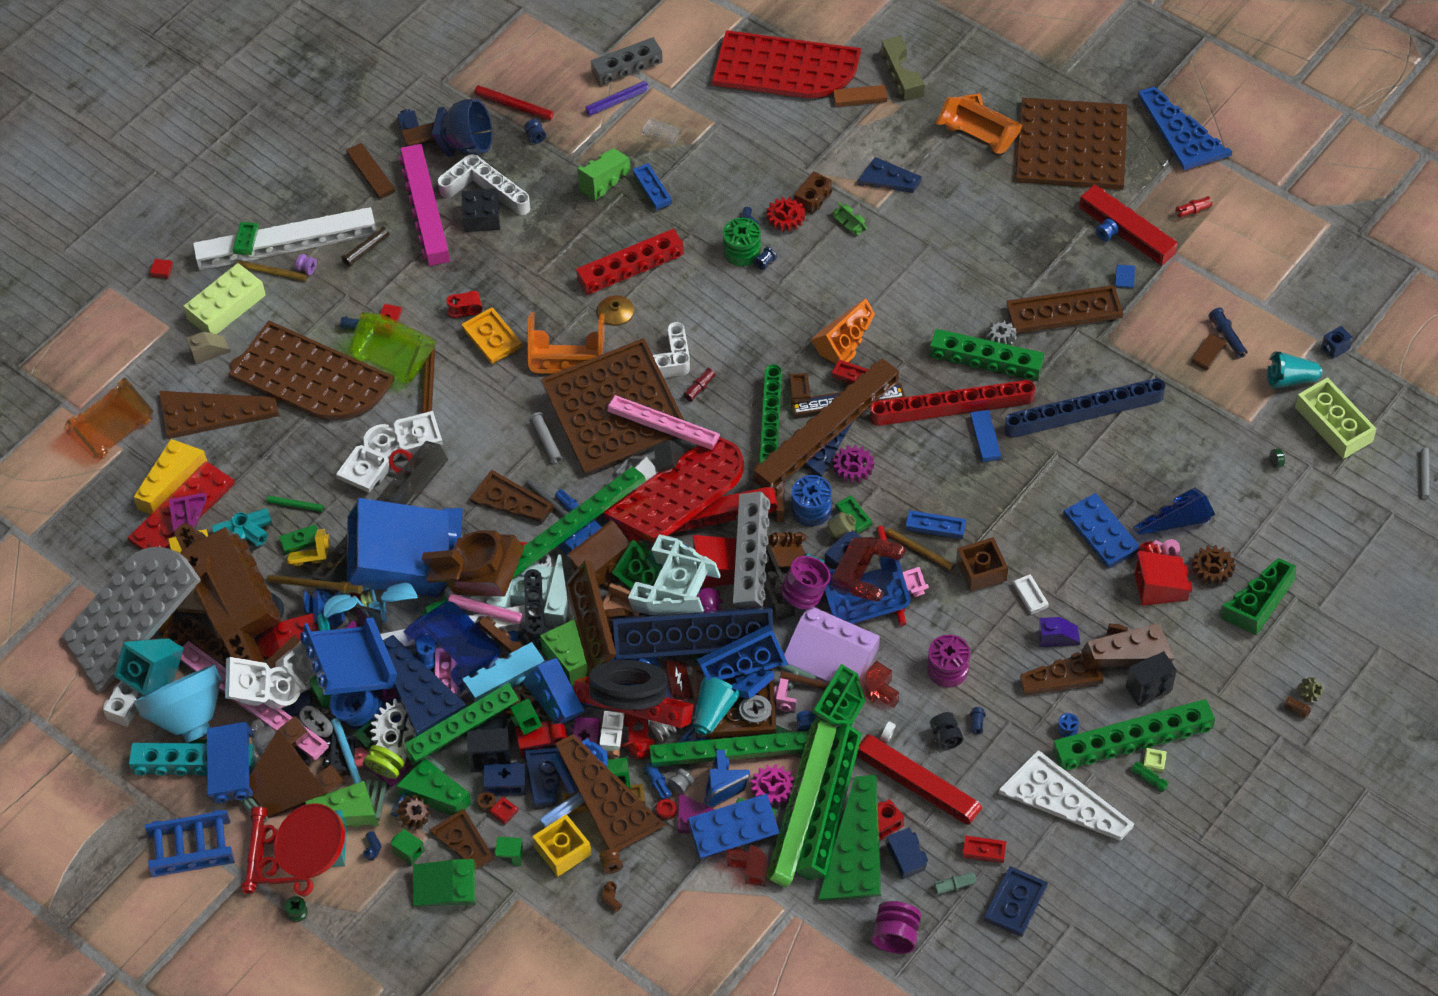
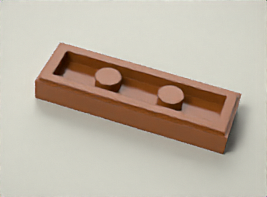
M885 85L837 89L833 91L835 107L887 102L888 99Z

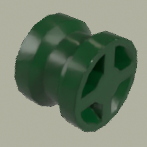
M293 896L286 901L285 910L291 921L301 922L307 917L308 910L303 898Z

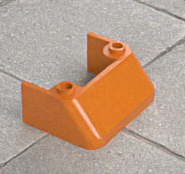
M962 96L947 97L936 121V124H945L946 128L955 132L956 129L963 130L989 143L992 147L991 150L998 154L1005 153L1023 126L996 111ZM970 117L976 118L978 120L971 121Z
M531 312L528 317L529 369L534 373L554 374L604 354L605 314H600L598 331L588 334L586 346L549 345L548 334L542 330H535L534 312Z

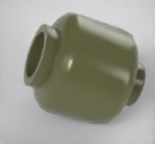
M840 512L829 519L827 532L832 539L839 540L847 532H851V530L855 532L856 520L851 514L848 515Z

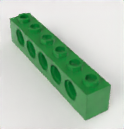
M940 329L935 330L930 345V357L1035 381L1039 380L1045 354L1039 351Z
M507 683L406 742L402 749L411 764L414 765L465 735L467 731L475 729L516 705L519 699L510 684Z

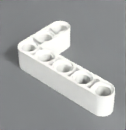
M467 155L438 178L439 192L444 198L454 196L470 182L474 181L483 189L497 188L499 201L516 214L526 215L530 211L529 195L477 155Z
M674 322L668 326V341L671 353L653 355L664 378L684 376L690 371V357L685 329L681 323Z

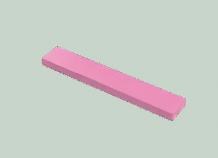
M616 395L607 409L608 412L710 450H713L719 440V433Z

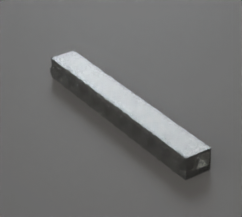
M425 441L376 500L411 505L448 461L441 445ZM347 535L311 576L313 580L335 583L347 582ZM320 589L331 595L337 592L336 590Z

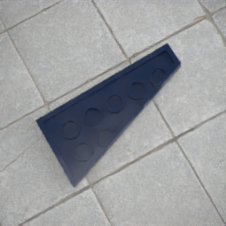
M394 635L383 640L397 672L394 688L403 708L408 714L410 724L413 725L416 737L466 708V704Z

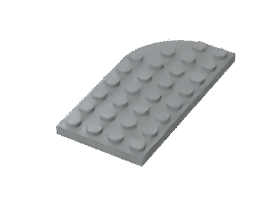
M149 547L130 556L62 634L63 639L97 691L104 692L116 678L114 673L123 643L149 640L201 581L188 560L180 553L163 547Z

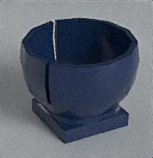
M479 99L459 101L454 103L448 111L445 107H439L436 113L432 136L447 157L454 156L455 151L463 155H478L488 152L492 144L493 131L473 133L492 130L490 115L485 105Z

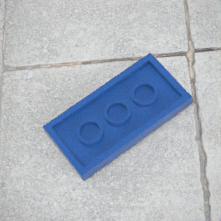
M1096 493L1064 510L1066 518L1108 569L1138 552L1139 544Z

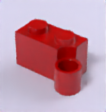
M551 721L541 722L542 727L526 735L523 734L520 727L516 728L521 758H525V750L555 748V743L567 738L565 725L562 723L552 725Z

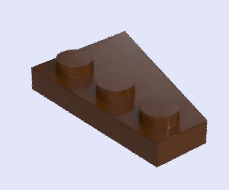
M465 809L429 829L435 837L461 858L474 859L476 870L494 860L493 855Z

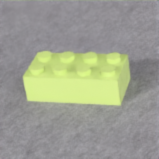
M237 263L184 305L187 320L202 332L218 334L266 296L263 282Z
M1329 378L1298 394L1295 408L1343 459L1373 442L1376 428Z

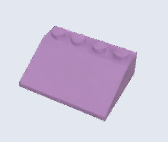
M813 607L806 609L799 620L784 656L788 664L815 675L816 678L830 683L841 664L858 673L861 680L879 650L880 636Z

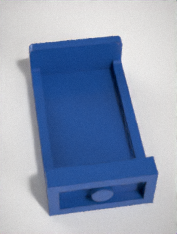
M246 722L207 728L208 796L215 803H225L228 800L234 799L244 800L247 797L253 796V791L249 785V738L252 737V729Z

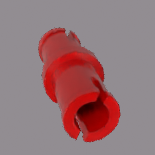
M1206 196L1205 198L1191 200L1188 204L1176 207V213L1180 212L1177 216L1181 218L1191 213L1197 214L1200 210L1212 207V201L1208 202L1211 198Z

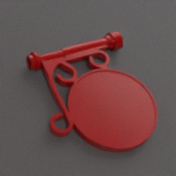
M312 803L295 809L277 829L272 825L264 826L263 822L267 817L268 811L266 808L252 807L250 814L252 829L247 858L248 865L246 880L240 886L242 892L253 894L257 889L256 884L294 883V891L298 895L308 896L314 887L313 882L309 878L316 877L327 871L342 852L345 842V827L341 817L326 805ZM273 830L272 836L269 839H265L267 832ZM265 843L269 845L274 843L275 859L272 857H265L263 859ZM273 862L272 868L265 872L266 875L269 877L275 875L279 867H281L282 870L293 877L268 879L263 875L262 868L268 863ZM298 882H307L306 889L300 891L301 884Z

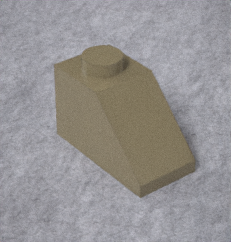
M203 331L186 338L195 364L231 352L225 337Z

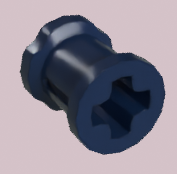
M765 247L759 256L753 258V262L760 270H765L771 261L777 259V254L770 247Z

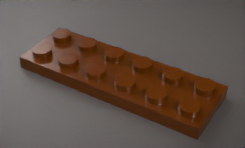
M1115 285L1008 300L1006 303L1012 326L1016 328V334L1123 318V311Z
M584 560L565 585L590 677V672L594 667L609 662L616 656V650L592 562Z

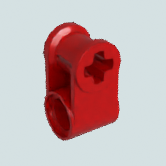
M477 291L452 294L446 299V303L449 306L447 314L451 318L478 315L483 310Z

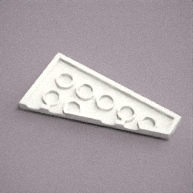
M1039 750L999 789L998 794L1119 841L1134 827L1132 821Z

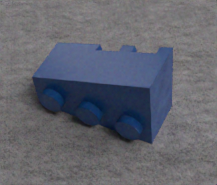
M557 658L538 664L522 681L555 724L571 721L584 711Z

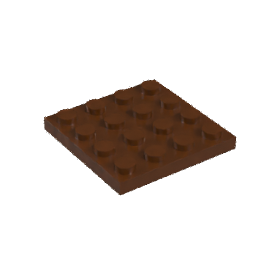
M692 667L694 714L701 681L704 678L700 667ZM741 675L722 680L731 685L736 682L735 678ZM773 680L755 694L765 697L771 704V716L767 718L766 722L761 721L757 724L756 722L749 723L747 720H743L739 713V706L745 698L738 697L737 701L711 734L704 736L695 731L696 738L777 734ZM753 705V711L755 714H757L758 710L757 708H755V705Z

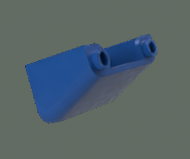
M896 550L881 556L880 569L847 579L843 578L839 570H829L831 577L825 591L833 616L854 624L904 609L910 604V595Z

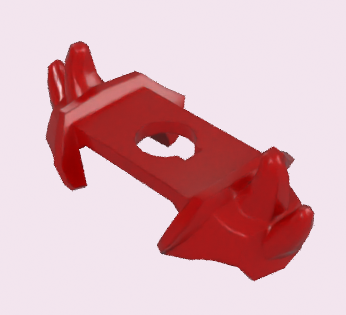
M624 714L623 725L628 727V742L621 744V747L628 748L635 760L645 759L650 753L649 746L654 745L655 740L649 739L648 719ZM636 722L644 725L643 729L638 732L633 731Z

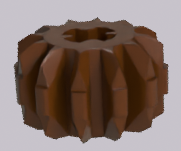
M417 795L406 796L403 798V801L401 800L397 803L399 808L394 813L399 815L396 821L401 820L403 822L401 827L408 826L409 830L420 829L429 821L427 817L431 813L426 810L429 804H423L424 798L418 800Z

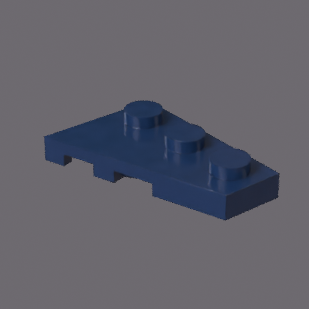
M874 157L859 178L858 185L870 184L874 185L875 188L884 186L891 187L895 191L914 193L922 181V176Z
M556 747L525 750L524 756L534 807L552 806L555 803L560 775L551 758L559 754Z

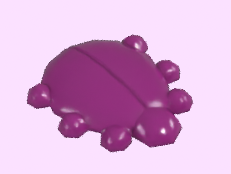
M704 588L697 593L696 597L700 598L702 606L705 607L704 611L722 610L720 604L723 603V599H720V591Z

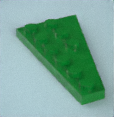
M876 775L854 777L827 874L818 898L820 902L882 896Z

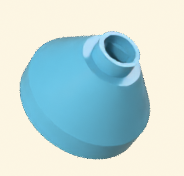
M214 664L173 681L133 702L140 717L174 735L182 734L185 742L188 743L206 735L207 728H211L208 721L212 720L214 716L221 677Z

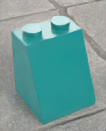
M170 639L124 642L114 676L141 694L146 695L174 681L184 648Z

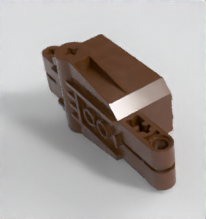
M181 524L175 533L182 549L180 553L188 560L201 579L195 590L218 639H223L231 657L265 663L254 637L281 623V617L244 538L241 539L237 533L234 534L226 527L206 537L190 524Z

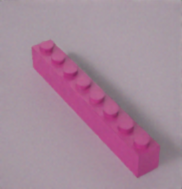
M422 144L402 147V155H399L400 165L404 166L402 169L403 178L408 180L405 182L406 190L411 192V195H408L410 206L414 205V208H412L413 218L418 220L415 222L417 233L421 232V235H418L420 246L425 248L422 249L423 259H427L429 266L450 262L449 251Z

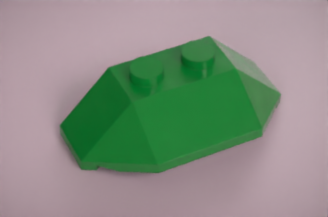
M841 664L811 714L829 724L840 726L849 724L852 726L865 703L858 673Z

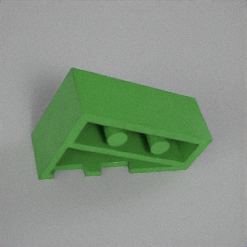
M613 148L600 155L597 161H589L588 166L584 168L582 166L578 167L579 191L594 201L598 200L612 186H615L623 176L629 173L631 170L630 158Z
M575 619L540 635L542 652L548 660L558 659L572 687H574L575 680L585 676L588 677L587 663Z
M364 781L305 801L306 805L318 803L326 805L334 811L342 810L346 826H353L354 828L360 827V825L379 826L370 794Z

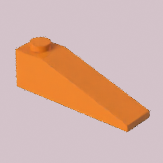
M865 298L811 339L820 356L837 364L839 359L849 362L854 358L855 350L863 340L861 337L864 331L868 329L875 315L868 300Z

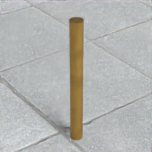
M242 260L237 261L245 269L306 281L307 274Z
M891 528L886 530L885 534L944 568L950 571L953 570L955 564Z

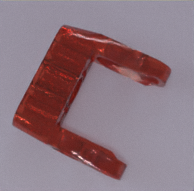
M873 537L853 538L833 575L832 584L835 588L852 596L880 602L884 595L883 591L875 587L874 584L860 580L874 554L899 560L904 557L906 549L897 543Z

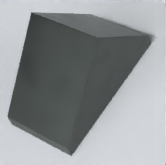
M671 440L654 445L658 473L676 467L684 453V449Z

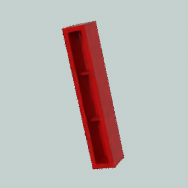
M1094 184L1081 195L1080 209L1102 224L1106 219L1113 220L1119 229L1117 235L1161 266L1176 254L1178 242L1174 238L1169 237L1160 228L1149 223L1144 217L1139 216L1117 198L1108 194L1104 189Z

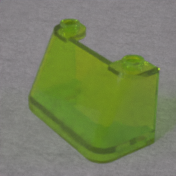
M362 312L347 353L352 355V358L361 362L369 360L394 372L399 382L408 384V382H413L433 351L437 340L385 315Z

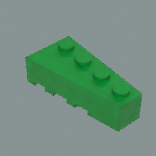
M632 540L612 573L632 589L635 582L654 586L662 567L656 563L654 556L645 544Z
M1277 558L1261 572L1258 578L1252 579L1245 589L1241 592L1238 591L1232 600L1226 601L1222 605V619L1257 635L1295 581L1296 565Z

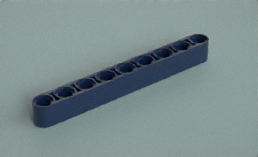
M1155 378L1010 413L1005 419L1004 432L1008 437L1014 438L1159 403L1164 398L1166 385L1163 380Z

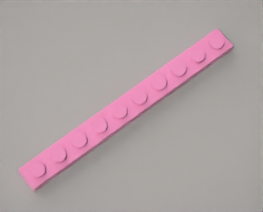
M188 641L183 646L184 649L180 661L194 672L215 664L221 677L219 690L225 694L226 668ZM233 700L275 732L293 718L282 709H273L264 703L255 706L239 703V700ZM306 728L310 736L296 747L316 761L329 746L327 742Z

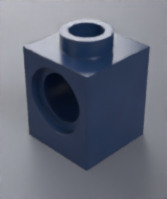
M1339 326L1324 335L1321 347L1326 354H1329L1334 359L1351 349L1353 337L1342 326Z

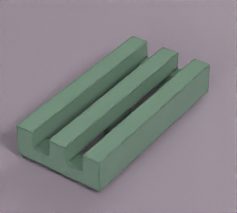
M367 780L366 787L369 794L371 787H373L371 796L373 807L378 788H381L376 811L377 820L380 821L388 784L387 782L379 783V781L371 782V780Z

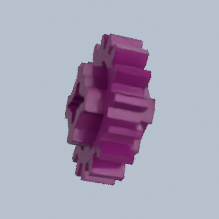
M855 444L853 448L847 445L846 450L840 448V454L835 453V459H833L834 472H837L838 478L843 476L844 482L850 479L852 484L854 480L861 483V478L867 480L868 475H872L874 457L870 456L869 450L864 452L863 446L858 449Z

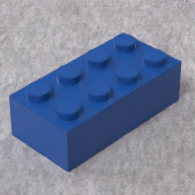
M767 794L689 817L686 820L699 860L779 834Z

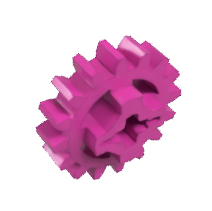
M767 764L766 770L759 768V774L754 773V780H751L752 794L758 797L766 793L771 807L773 803L780 807L781 801L787 804L795 778L791 777V771L785 772L784 766L778 769L777 764H774L773 768H770Z

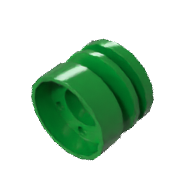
M743 217L735 218L724 226L723 251L724 257L728 262L741 267L749 266L754 263L753 258L761 254V231L755 221Z

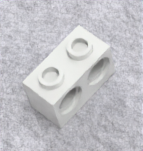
M120 681L119 684L115 685L110 699L104 703L103 711L106 719L128 727L137 713V708L133 701L144 695Z

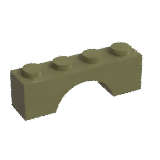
M902 36L882 40V46L879 48L881 58L885 59V65L887 70L891 72L893 83L896 82L898 94L902 95L904 101L923 97L925 84L919 72H912L901 66V63L907 59V46Z

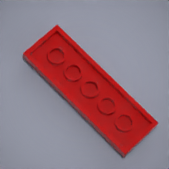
M205 461L128 537L129 542L141 550L149 547L169 549V538L176 536L173 531L169 500L206 493L207 500L200 515L201 518L235 484L234 479Z

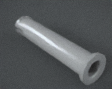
M541 412L534 413L529 418V421L533 423L551 463L558 464L563 458L545 424L544 415Z

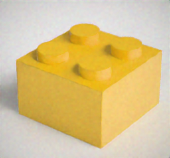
M567 814L532 836L534 848L557 877L592 855L590 842Z

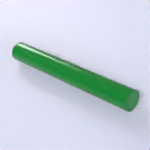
M269 495L267 497V503L317 512H323L324 505Z

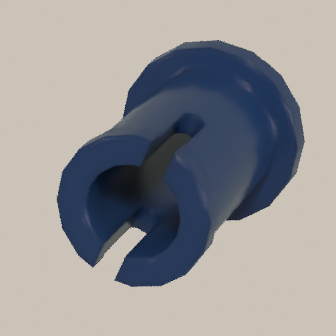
M348 316L341 317L340 328H343V330L363 331V326L356 325H364L363 319L348 318Z
M974 707L970 711V732L982 734L983 720L986 713L983 708Z

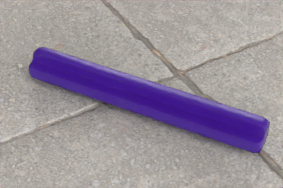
M642 81L586 106V113L589 116L648 91L649 86L646 81Z

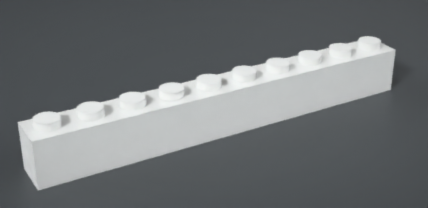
M370 207L258 230L251 255L233 254V246L237 234L193 244L200 271L235 264L238 260L250 261L368 237L376 232V227Z

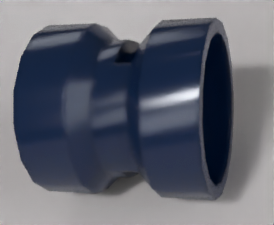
M531 119L526 122L524 129L530 141L534 144L544 141L546 132L542 128L541 122L538 119Z

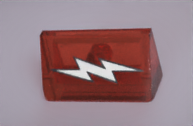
M666 661V670L673 699L684 700L693 698L686 663Z

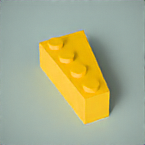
M171 439L134 495L137 509L152 514L207 461L204 450Z

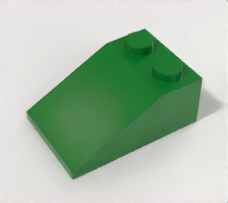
M474 859L413 864L414 907L476 904V863Z

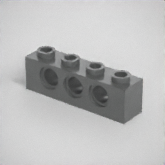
M654 37L591 60V70L601 86L663 63L662 50Z

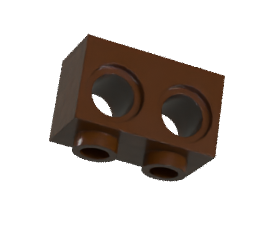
M813 171L794 194V200L798 199V204L802 203L805 211L813 214L817 209L821 208L826 197H830L833 190L831 188L832 180Z

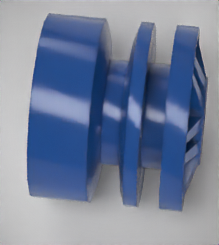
M803 476L792 486L793 517L805 526L814 527L822 525L831 516V486L826 479L820 476Z
M372 690L332 694L330 698L332 713L356 730H359L371 719L377 722L378 720L374 715H381L379 708H383L380 696Z

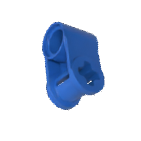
M435 634L415 635L417 658L428 669H432L435 666Z

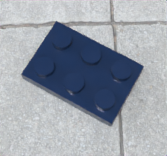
M1009 866L984 916V921L1023 937L1048 886V882Z

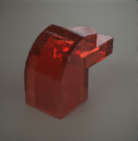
M875 661L866 673V696L872 703L879 698L884 704L895 707L899 703V692L889 686L892 681V670L878 661Z
M750 845L749 852L741 849H728L727 866L746 869L745 884L766 887L768 861L765 853L753 845Z

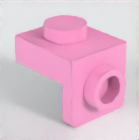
M920 567L903 572L909 595L913 594L914 597L925 594L924 590L928 589L929 586L925 584Z
M780 679L779 686L776 685L774 689L776 709L783 712H796L797 699L787 697L788 680Z

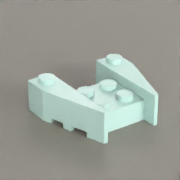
M659 534L652 548V553L656 563L664 566L654 586L635 582L628 596L633 611L648 615L703 613L704 609L700 598L696 596L706 575L720 578L716 563L706 556L703 557L696 553L693 548H688L677 538Z
M558 555L555 567L532 564L511 580L505 597L488 596V604L505 609L510 608L511 603L525 605L524 575L526 571L536 569L542 575L545 625L558 626L565 624L569 610L561 555ZM531 577V586H535V577ZM535 592L528 594L531 599H536L539 596Z

